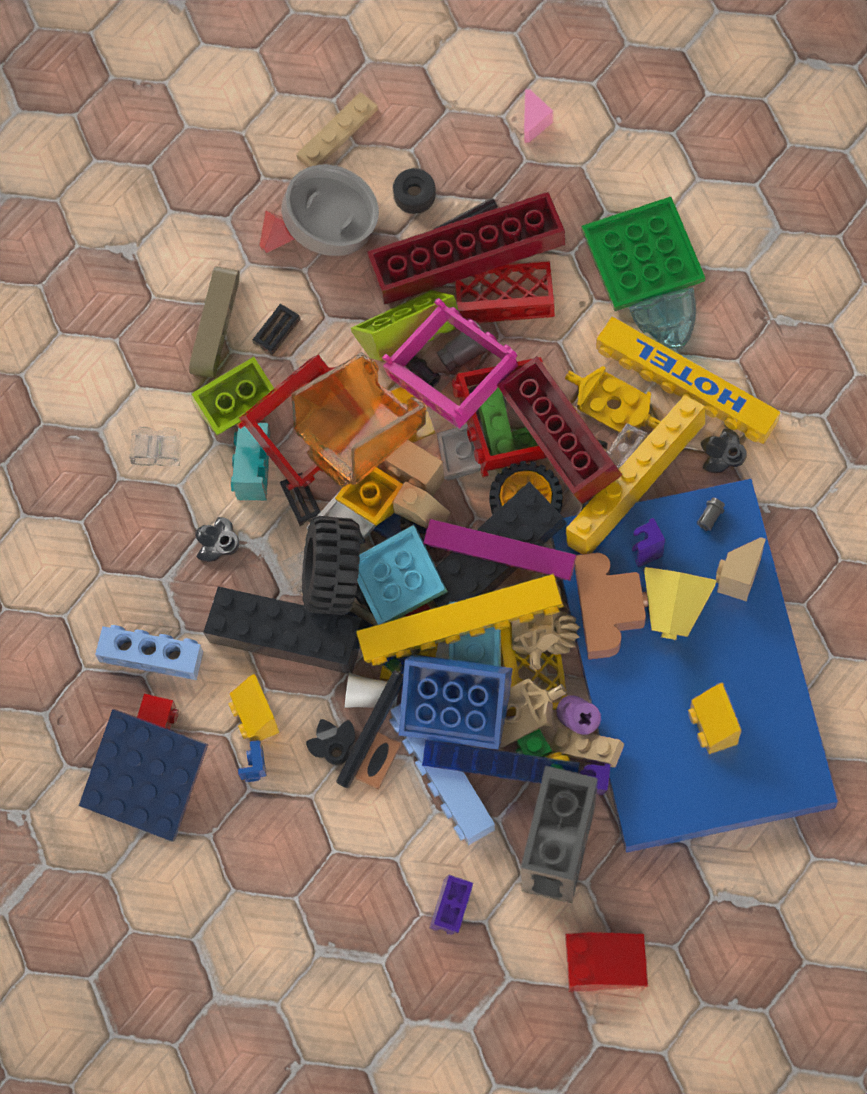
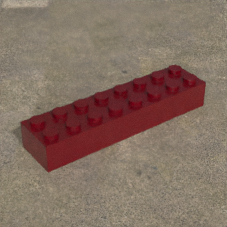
M548 191L367 251V256L384 305L564 246L565 229Z

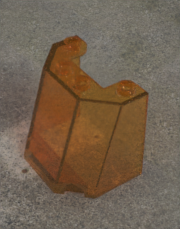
M363 352L291 394L295 432L308 444L310 450L306 452L309 458L340 487H345L348 484L355 485L362 481L426 424L425 404L415 397L409 398L407 405L395 398L390 390H386L378 383L379 367L376 361L367 357Z

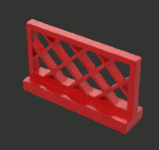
M550 261L507 264L471 276L474 280L468 286L460 280L455 281L457 307L462 317L467 321L471 319L476 323L555 317ZM536 270H546V275L540 280L532 274ZM512 272H519L523 275L516 282L508 277ZM488 274L498 276L492 284L484 279ZM526 279L535 283L529 291L521 286ZM503 280L511 285L505 293L497 288ZM479 282L487 287L481 295L473 290ZM541 287L548 292V296L537 297L534 293ZM516 289L524 294L522 298L514 299L510 295ZM492 291L500 296L498 300H488L486 297ZM468 293L476 298L473 302H462V298Z

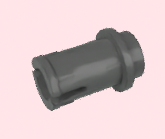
M712 498L706 502L707 507L697 521V525L706 531L712 530L718 516L725 511V504L717 498Z

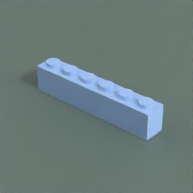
M401 704L390 710L392 719L389 721L396 733L399 732ZM403 736L405 740L402 743L408 754L414 753L418 760L415 762L418 771L422 776L426 774L430 780V783L427 785L434 797L439 795L443 804L440 807L446 818L452 817L456 826L453 829L460 841L465 839L469 846L495 831L493 820L457 760L456 766L458 768L436 765L440 763L443 745H447L446 742ZM432 743L439 744L436 764L431 761Z

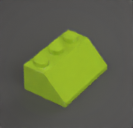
M252 357L193 392L191 399L204 421L218 436L241 422L239 417L272 391L274 387L255 357Z

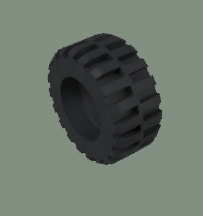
M316 516L310 521L305 539L302 566L303 606L310 613L345 615L353 607L359 576L360 534L357 522L351 518Z

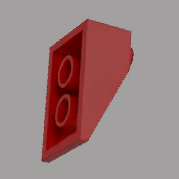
M608 932L565 933L569 992L648 987L644 934Z

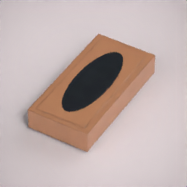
M378 732L355 776L356 780L379 790L401 747V743Z

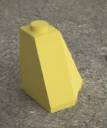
M645 567L644 573L651 630L662 632L661 637L676 640L677 635L688 637L716 585V580L681 572Z

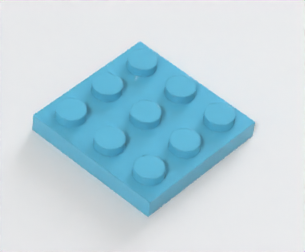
M414 525L359 555L360 564L357 582L378 625L394 621L448 592Z

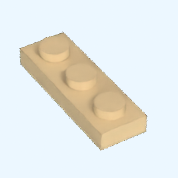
M558 728L550 748L552 754L561 752L562 755L572 759L601 765L611 764V767H616L624 743L619 739L593 734L582 735L573 730Z

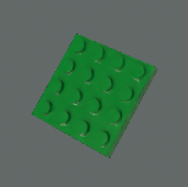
M671 196L581 226V231L614 312L705 282L706 277Z

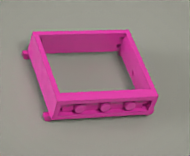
M437 298L434 302L438 306L437 309L391 357L387 354L382 357L386 362L383 367L389 379L460 429L498 388L497 385L517 368L516 357L518 355L510 346L506 344L504 346L501 345L490 332L484 333L473 320H465L454 307L448 308L441 299ZM446 322L452 324L501 359V362L460 406L404 367Z

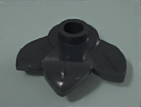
M723 429L720 437L710 436L701 441L702 449L709 456L703 465V469L708 472H723L729 466H741L746 460L747 451L740 444L739 436L733 430ZM738 451L735 456H730L731 453Z
M218 517L214 526L203 525L195 531L196 539L203 545L196 556L201 561H216L222 555L234 554L239 548V538L233 532V524L227 518Z
M321 719L317 726V738L307 740L306 746L313 756L325 758L332 765H342L347 761L350 755L349 747L355 741L354 726L350 720H347L337 728L331 722ZM340 750L342 753L339 757H334L332 755L333 751Z

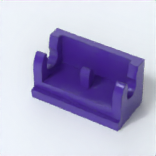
M654 518L649 519V523L636 528L633 532L634 536L645 533L644 540L632 547V551L638 550L637 559L635 560L638 568L663 557L665 538Z
M590 764L586 765L584 770L579 772L581 775L598 778L597 795H603L608 790L611 764H605L604 766Z
M448 875L444 879L429 929L435 931L441 929L447 931L449 935L459 933L473 882L452 875Z

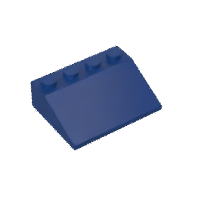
M415 654L405 659L399 735L499 750L510 696L512 668Z

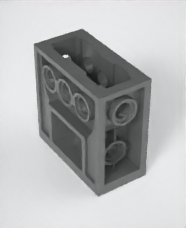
M545 767L520 868L522 892L573 903L596 807L598 778ZM546 876H547V877H551V878H555V879H557V880H554V881L548 880V879L546 878Z

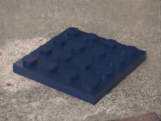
M112 709L79 806L173 842L176 839L209 744L117 709Z

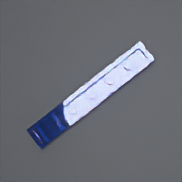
M425 740L422 766L542 783L546 766L578 774L580 762Z

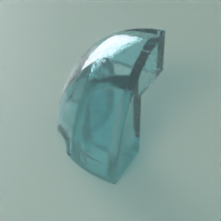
M687 288L672 291L638 302L629 307L632 318L643 333L648 332L657 339L658 343L668 348H683L690 340L695 325L696 300L694 289Z

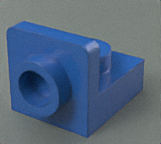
M260 740L250 742L251 750L246 751L248 765L253 766L238 769V775L241 780L256 782L261 780V777L267 776L264 751Z

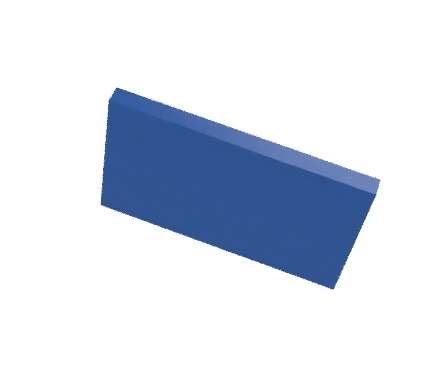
M752 479L637 502L592 552L606 555L610 561V575L637 572L640 577L641 590L647 593L645 567L681 572L715 580L720 560L726 561L728 552L756 539H766L763 554L747 601L717 592L719 583H716L688 637L677 635L676 640L661 637L662 632L651 630L648 606L644 607L646 618L643 628L620 631L621 646L617 654L611 657L588 660L575 566L570 581L561 579L568 613L576 618L575 624L580 626L576 631L580 638L575 639L589 701L598 708L601 714V721L596 729L597 735L619 739L624 743L616 767L610 766L609 785L625 853L830 810L837 806L836 792ZM712 498H717L725 504V511L718 516L712 530L706 531L697 525V521L707 507L706 502ZM577 515L564 518L567 524L551 538L554 550L582 555L567 546L566 528ZM654 518L665 538L663 557L638 568L635 563L638 550L632 551V547L644 540L645 533L634 536L633 532L636 528L649 523V519ZM723 683L741 728L738 745L708 754L706 747L702 748L699 743L697 733H700L697 723L692 724L688 710L691 709V701L717 684Z

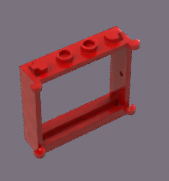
M316 355L307 360L239 417L241 422L237 426L239 429H242L244 426L290 482L286 488L291 491L295 487L303 486L305 488L315 480L314 475L319 470L324 472L333 465L331 460L337 455L341 457L351 449L350 444L354 440L360 441L369 433L367 429L373 423L323 359ZM318 373L356 421L358 427L299 476L258 423Z
M532 359L518 361L517 368L511 374L516 372L518 369H520L522 366H524ZM496 366L459 373L456 380H452L453 394L455 398L459 399L460 405L470 395L467 387L480 384ZM476 412L466 422L468 426L467 436L469 441L474 444V457L476 462L481 465V475L483 478L489 476V470L508 467L514 463L517 465L521 461L531 462L547 458L540 446L490 456Z

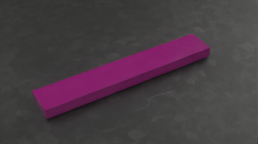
M430 519L424 539V544L544 575L554 574L556 578L568 581L571 580L577 558L574 554Z

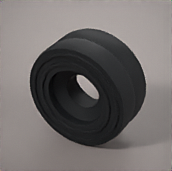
M410 168L402 171L393 183V196L396 205L402 211L410 214H419L427 211L433 205L436 198L435 182L432 176L419 168ZM416 186L421 189V192L416 196H412L408 193V190Z

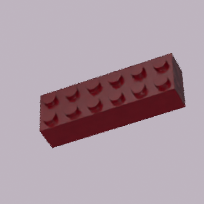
M537 356L497 385L581 504L587 502L623 475Z

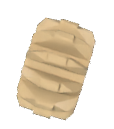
M559 611L554 614V632L560 635V639L547 649L552 654L569 653L570 648L576 647L575 639L580 638L576 634V631L580 628V626L575 624L576 618L566 612Z

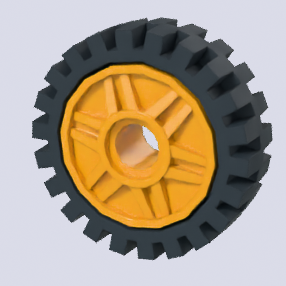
M521 461L520 465L514 463L511 464L510 468H503L502 473H498L495 476V481L491 484L489 504L492 515L529 481L560 513L563 504V493L557 476L555 477L550 469L546 470V466L542 464L537 466L536 462L532 461L530 464H526V461Z

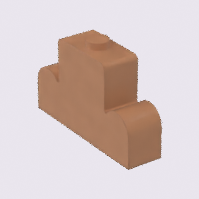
M601 553L576 555L577 558L574 566L588 660L614 656L619 652L621 646L620 631L640 629L645 626L646 616L644 607H648L647 593L641 590L640 577L637 572L610 575V561L606 555Z

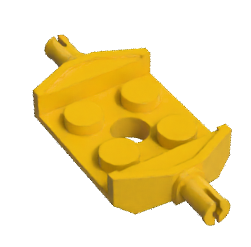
M604 366L586 377H580L570 370L565 376V380L575 384L577 390H579L577 409L624 436L633 434L642 426L645 427L646 424L655 429L661 422L649 414L651 392L643 393L606 372V367ZM610 400H618L621 406L617 409H611L607 403Z

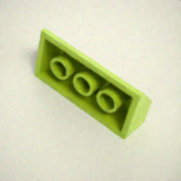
M430 290L350 329L370 358L385 362L382 357L385 354L391 357L437 309L438 306L434 303L437 298L441 299L448 308L454 307L458 310L457 303L453 295ZM446 322L429 341L435 339V335L439 333L453 331L455 327Z

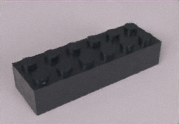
M529 481L483 523L477 531L543 546L567 522ZM452 552L436 567L448 592L433 599V601L439 607L449 605V602H459L493 592L518 568Z
M218 586L203 633L209 643L349 674V672L353 673L361 647L357 631L366 629L360 617L346 614L310 613L301 604Z

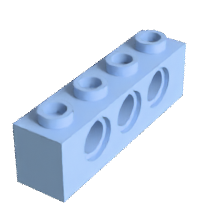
M111 625L110 628L102 626L95 655L101 663L197 680L203 650L201 645L192 639L174 640L172 636L166 634H159L158 637L149 635L144 630L137 629L135 632L126 631L121 626ZM123 643H132L128 650H120ZM147 648H156V651L153 654H144ZM178 651L181 653L177 659H169V655L172 652Z

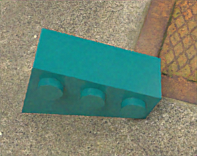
M258 423V425L262 428V430L270 439L271 432L269 424ZM245 426L242 429L238 427V431H234L236 451L232 457L233 476L231 477V492H235L237 500L267 501L269 456Z

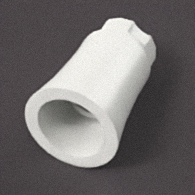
M349 672L345 708H374L388 681L366 678ZM397 697L391 707L392 709L396 707Z

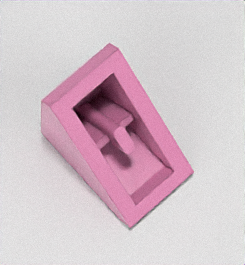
M525 89L524 143H529L553 123V110L531 90Z

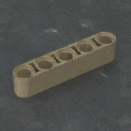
M217 266L213 269L190 360V374L215 378L239 285V270Z

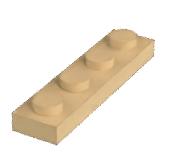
M360 92L296 154L297 159L307 167L322 165L378 111V106Z

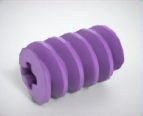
M575 695L566 696L558 703L557 717L564 726L582 735L590 734L598 728L601 714L593 704Z

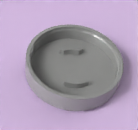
M315 165L297 173L288 185L281 206L284 224L293 238L307 249L328 256H343L362 248L370 239L379 216L376 197L368 184L355 173L335 165Z

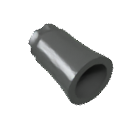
M462 332L444 345V348L439 350L437 355L447 370L451 372L456 367H461L489 350Z

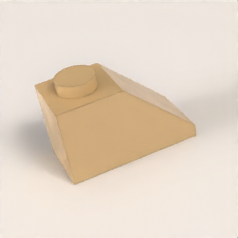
M406 481L393 501L394 513L428 529L430 519L446 523L450 516V512L428 492Z

